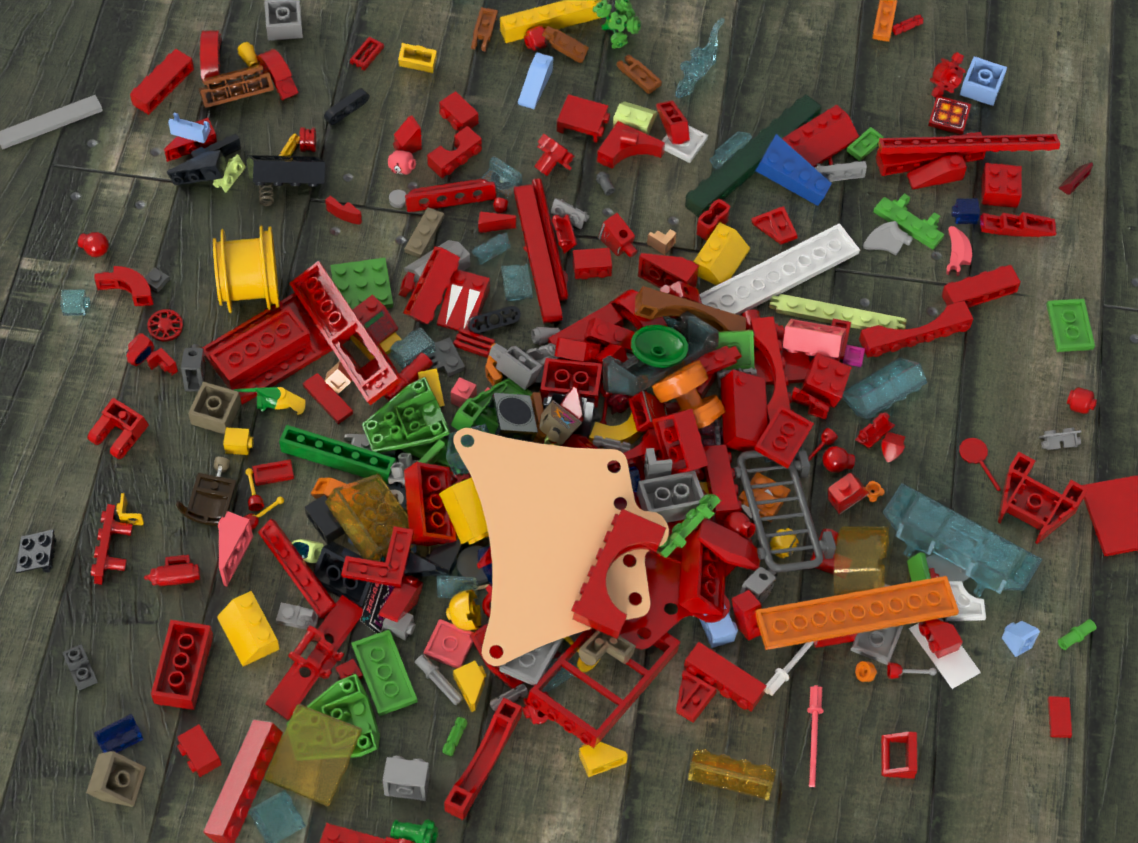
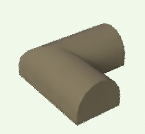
M597 630L579 649V657L585 664L593 666L605 653H608L626 664L632 657L636 646L621 636H618V639Z

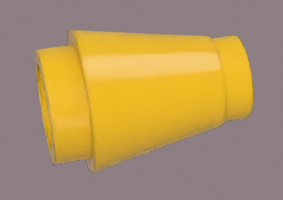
M249 42L240 44L237 50L238 55L249 67L259 65L254 46Z

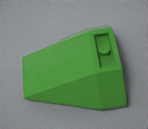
M426 377L406 386L362 424L372 451L377 453L432 443L450 434L448 424Z
M356 674L334 683L286 723L296 761L360 757L377 750L379 746L380 734L371 702Z

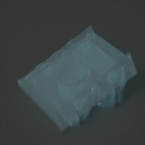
M285 790L249 809V814L266 843H277L306 826L301 815L293 805L290 795Z

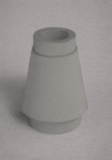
M536 327V329L531 331L532 341L538 345L548 343V338L560 332L559 328Z

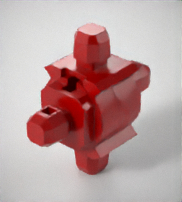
M954 53L951 57V62L942 58V62L935 67L932 74L933 78H930V81L937 85L932 91V96L935 98L937 96L942 97L944 90L954 93V89L962 82L963 73H966V71L959 67V64L964 59V56L960 53Z

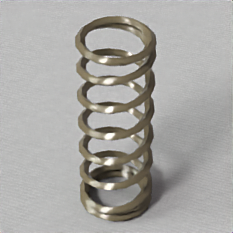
M272 183L269 186L262 185L264 186L262 188L259 185V203L263 206L272 205L274 203L272 198L274 194L271 192L273 191ZM269 187L271 190L265 191L263 188ZM263 193H271L272 195H271V196H265V195H262V194H263Z

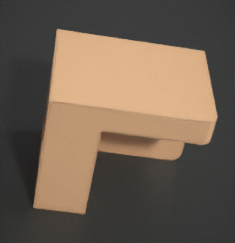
M671 229L666 235L660 231H657L655 234L650 232L647 239L649 246L664 255L676 242V232Z
M339 361L327 372L325 382L339 394L352 382V378Z

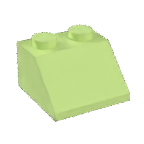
M622 102L619 104L614 115L613 128L619 121L649 135L658 112L628 102Z

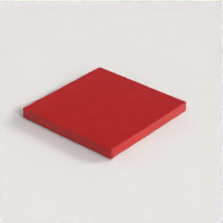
M1138 475L1082 485L1088 488L1084 501L1104 557L1138 551Z

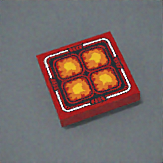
M937 96L928 126L963 135L971 104Z

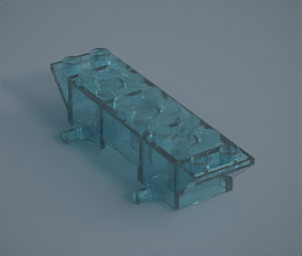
M901 483L883 511V514L897 532L896 537L908 545L903 552L905 556L908 553L907 557H911V554L916 549L929 555L934 552L966 570L965 575L978 583L973 591L975 595L978 592L977 596H981L985 588L992 589L999 594L1003 590H1025L1043 560Z

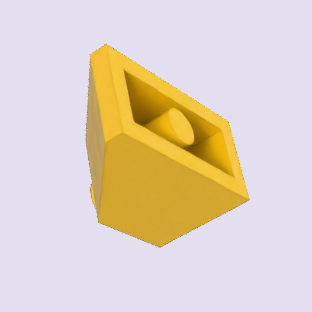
M476 661L453 670L454 680L471 712L476 710L485 685L484 677H486L483 667L478 666Z
M599 742L595 748L586 744L579 748V757L588 777L627 763V753L603 742Z

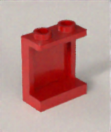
M568 94L557 119L556 132L563 134L565 128L594 136V142L597 143L599 137H603L605 123L608 124L610 119L608 105Z

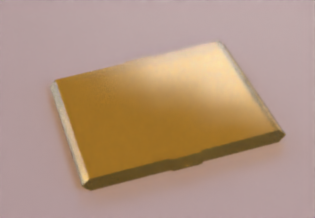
M298 704L277 746L278 749L267 771L265 781L329 806L339 782L347 769L349 759L362 732V728Z

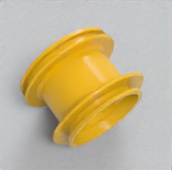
M261 225L259 238L226 241L225 231L221 229V241L217 242V239L213 238L214 269L219 305L223 306V302H227L228 311L232 313V301L265 298L268 310L271 309V304H276V308H278L279 291L272 227L269 226L268 231H264Z

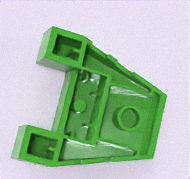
M508 378L492 386L490 390L479 393L473 399H467L457 411L451 426L460 430L463 428H473L477 425L486 432L495 434L498 428L495 408H488V403L493 393L530 395L531 397L532 392L528 389L524 390Z

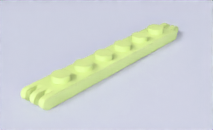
M784 294L771 297L769 308L775 309L779 314L832 324V320L835 318L851 322L850 328L860 330L877 325L892 329H905L907 319Z

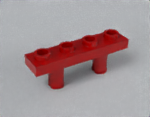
M107 504L106 511H102L101 522L104 524L103 529L99 528L97 540L101 541L100 546L95 547L94 558H97V563L92 564L91 576H94V584L102 585L104 571L107 569L125 571L126 559L109 557L107 554L111 535L115 533L131 536L133 524L116 522L114 519L115 505Z

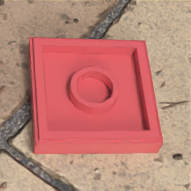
M439 619L423 654L443 664L460 668L463 666L473 645L470 635L474 632L458 629L454 624Z

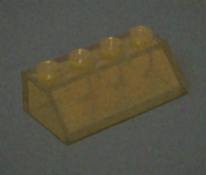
M701 749L699 751L694 750L688 780L769 800L776 770L768 765L759 766L743 759L738 761L731 759L728 755L721 754L718 756Z

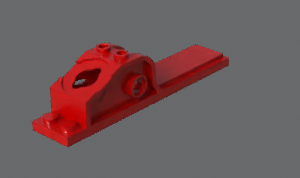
M319 261L289 283L370 406L401 383L402 378L384 349L354 313ZM356 332L364 340L363 343L374 356V359L362 368L342 345V342Z

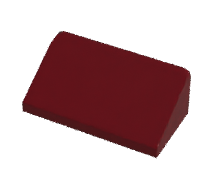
M1090 162L1078 167L1059 186V189L1070 195L1090 175L1093 163Z

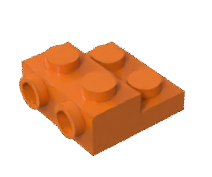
M756 472L750 481L751 485L775 482L759 472ZM783 485L752 489L756 501L787 498L791 491ZM768 489L772 493V495L765 492V490ZM743 490L738 500L741 501L742 505L749 507L745 491ZM784 502L757 505L758 509H760V517L776 516Z

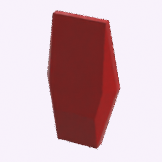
M704 518L701 521L697 540L725 563L754 571L759 568L758 549L736 532Z
M487 623L472 633L470 638L486 667L511 689H516L517 686L525 682L499 671L500 666H492L483 658L482 646L488 626ZM499 645L492 646L489 650L490 656L494 659L501 658L503 655L502 647Z

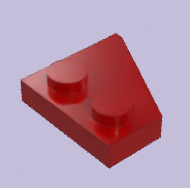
M784 206L751 218L754 226L780 245L797 239V233Z
M683 670L681 686L679 688V699L676 706L677 714L694 723L717 693L716 688Z

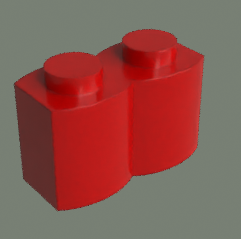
M721 199L714 201L709 210L700 215L696 234L707 241L719 222L726 225L729 218L730 205Z

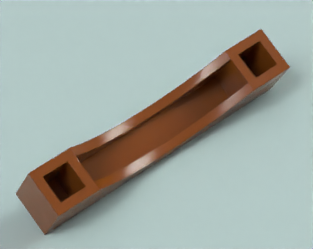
M643 286L635 297V315L653 320L664 316L683 317L701 324L714 334L715 332L746 330V317Z

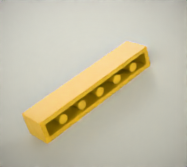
M563 0L500 17V31L505 43L524 39L526 31L537 26H542L544 29L549 26L558 30L599 19L600 17L597 16V13L593 12V8L602 0Z

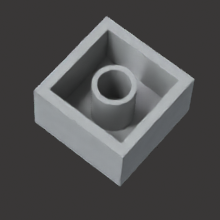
M264 0L268 41L303 38L300 0Z
M401 756L387 757L383 775L385 796L426 801L430 780L429 762H425L422 759L406 760Z

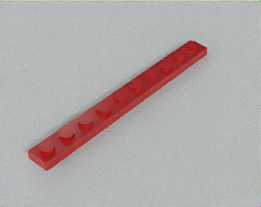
M1057 134L879 138L878 142L881 154L887 155L893 153H979L982 151L1016 152L1018 150L1052 151L1060 149V141Z

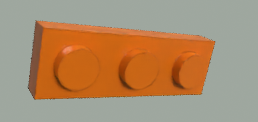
M897 0L879 1L872 39L890 41Z

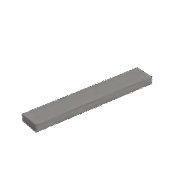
M96 95L6 128L0 131V146L3 150L102 112V106Z

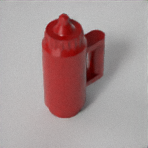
M190 555L165 557V566L152 568L151 573L145 575L144 579L150 580L152 585L159 586L195 583L196 580H200L199 565L190 563Z

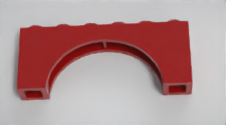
M624 509L621 510L619 515L615 514L611 523L614 527L611 532L607 531L603 540L606 543L604 549L599 548L595 557L598 562L596 566H591L587 575L590 579L588 583L584 582L579 594L582 595L580 601L575 600L571 609L574 612L573 620L618 639L627 614L620 611L608 595L606 587L607 572L616 559L629 551L646 549L657 552L666 531V527Z

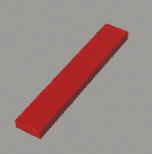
M270 519L258 531L259 535L319 618H324L337 604L274 519Z

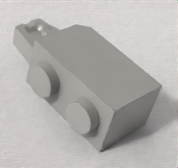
M496 343L489 352V355L497 362L496 369L524 390L536 382L542 365L517 346H512L507 350Z

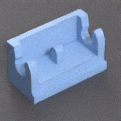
M173 113L174 119L170 118L168 122L172 135L205 143L211 131L209 122L204 121V125L180 119L178 113Z

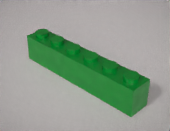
M286 425L279 440L280 449L283 453L383 484L389 483L388 478L392 473L391 466L396 463V458Z

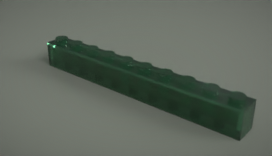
M807 94L801 99L798 98L793 106L783 111L779 118L773 119L766 129L763 128L754 139L751 138L745 147L738 149L731 159L725 160L718 170L715 169L711 173L710 177L702 180L696 189L690 190L685 197V207L699 218L702 213L709 210L714 201L727 198L757 172L755 170L776 134L783 138L819 116L822 106Z

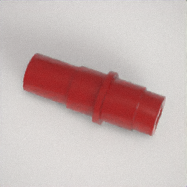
M420 353L398 373L402 378L401 383L386 393L384 397L390 401L406 386L419 380L418 372L428 370L433 365L431 359L426 354Z

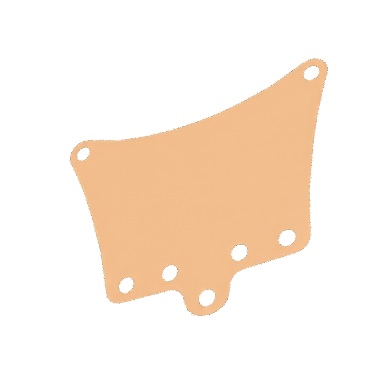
M463 428L456 432L453 442L472 476L480 498L491 547L493 588L490 619L482 646L484 660L492 666L504 665L538 647L592 629L573 620L574 612L571 609L575 600L580 601L582 596L579 594L583 583H588L590 579L587 575L591 566H596L598 562L595 557L599 548L604 549L606 543L603 540L607 531L611 532L614 527L611 523L615 514L619 515L621 510L615 508L614 500L618 497L624 498L627 501V507L624 510L666 527L659 547L667 541L669 535V528L663 516L656 512L643 511L636 505L626 456L616 449L571 448L506 438L472 428ZM471 435L474 438V444L471 447H464L461 444L462 436ZM612 460L618 461L621 466L620 471L617 473L610 472L607 468L608 462ZM646 549L632 550L623 554L614 561L606 575L608 595L613 604L620 611L627 614L626 620L642 617L650 609L645 568V555L649 550ZM627 554L633 555L636 558V565L633 567L625 566L623 563L624 556ZM633 592H637L642 596V602L637 606L632 605L628 600L629 595ZM499 645L502 647L503 655L501 658L494 659L490 656L489 650L492 646Z

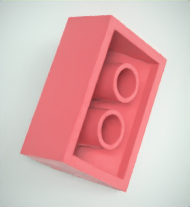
M790 319L785 327L782 348L792 353L802 351L809 356H815L818 352L835 359V357L838 358L841 354L846 328Z

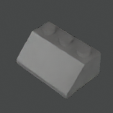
M448 240L438 246L460 257L457 269L464 271L470 267V253L460 242ZM432 251L404 268L406 273L411 272L415 274L414 281L416 284Z

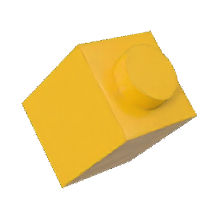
M226 427L223 443L225 454L249 455V449L253 448L254 437L250 435L249 429Z

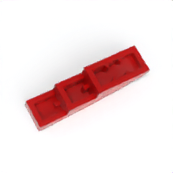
M1022 212L1020 216L1002 213L1000 216L983 213L980 216L981 232L1017 237H1044L1057 234L1055 219L1025 212Z

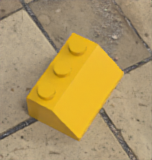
M721 222L718 223L693 261L699 266L698 277L716 286L733 277L750 251L748 244L735 229Z
M252 591L233 599L217 616L242 667L279 650L278 640Z

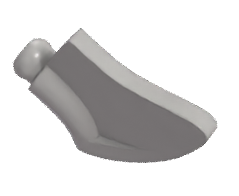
M892 221L876 228L864 242L863 248L866 250H884L897 255L903 244H911L913 237L902 231L898 226V222Z

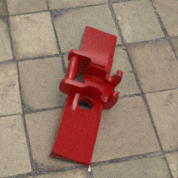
M341 595L336 602L337 605L329 612L318 629L309 625L307 628L308 632L295 650L291 651L288 655L295 662L264 704L286 720L291 718L319 677L328 679L336 662L341 661L344 657V653H338L337 650L364 611L344 595ZM324 635L331 636L333 643L327 642ZM310 641H317V645L306 660L302 658L301 654ZM300 668H308L310 676L302 677L299 673Z

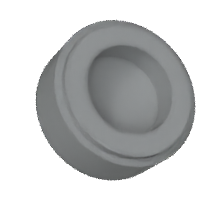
M403 190L392 191L389 195L390 205L395 208L404 207L406 205V193Z

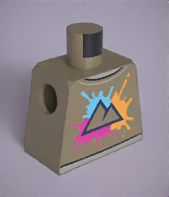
M553 400L541 414L539 429L548 436L549 440L562 445L582 422Z

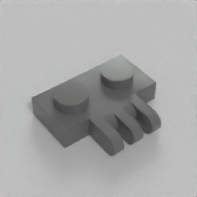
M450 337L433 343L435 352L427 354L433 362V365L430 367L431 369L437 368V372L444 370L447 377L465 371V366Z

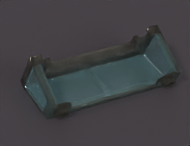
M686 311L680 315V318H682L681 324L674 326V329L681 333L688 343V353L684 360L672 367L657 368L643 363L636 356L622 363L620 360H615V358L609 355L603 359V389L608 393L634 396L718 347L719 331Z

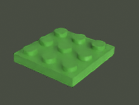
M386 258L330 265L333 282L352 309L371 295H374L386 308H393Z

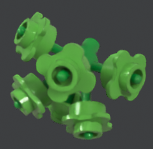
M603 0L593 8V12H596L600 18L606 17V21L601 27L604 31L607 29L613 30L614 34L611 36L612 48H621L628 43L627 35L622 32L625 27H627L628 32L638 34L641 22L638 16H635V11L631 8L632 4L629 0H616L615 7L617 11L612 12L611 17H609L612 6L607 4V0Z

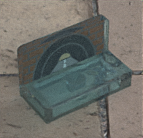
M495 156L489 160V170L481 177V179L494 182L496 190L507 198L514 193V187L522 185V174Z

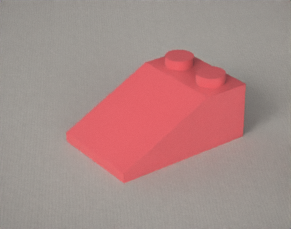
M229 511L225 517L220 519L218 524L219 570L223 585L226 587L253 539L250 520Z

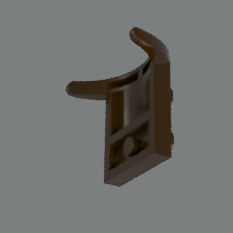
M198 473L188 508L180 501L176 502V507L182 515L192 521L218 526L220 519L225 517L229 511L236 487V480Z

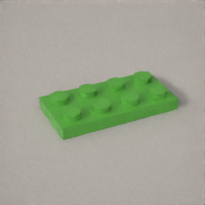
M390 629L351 643L378 716L418 703Z

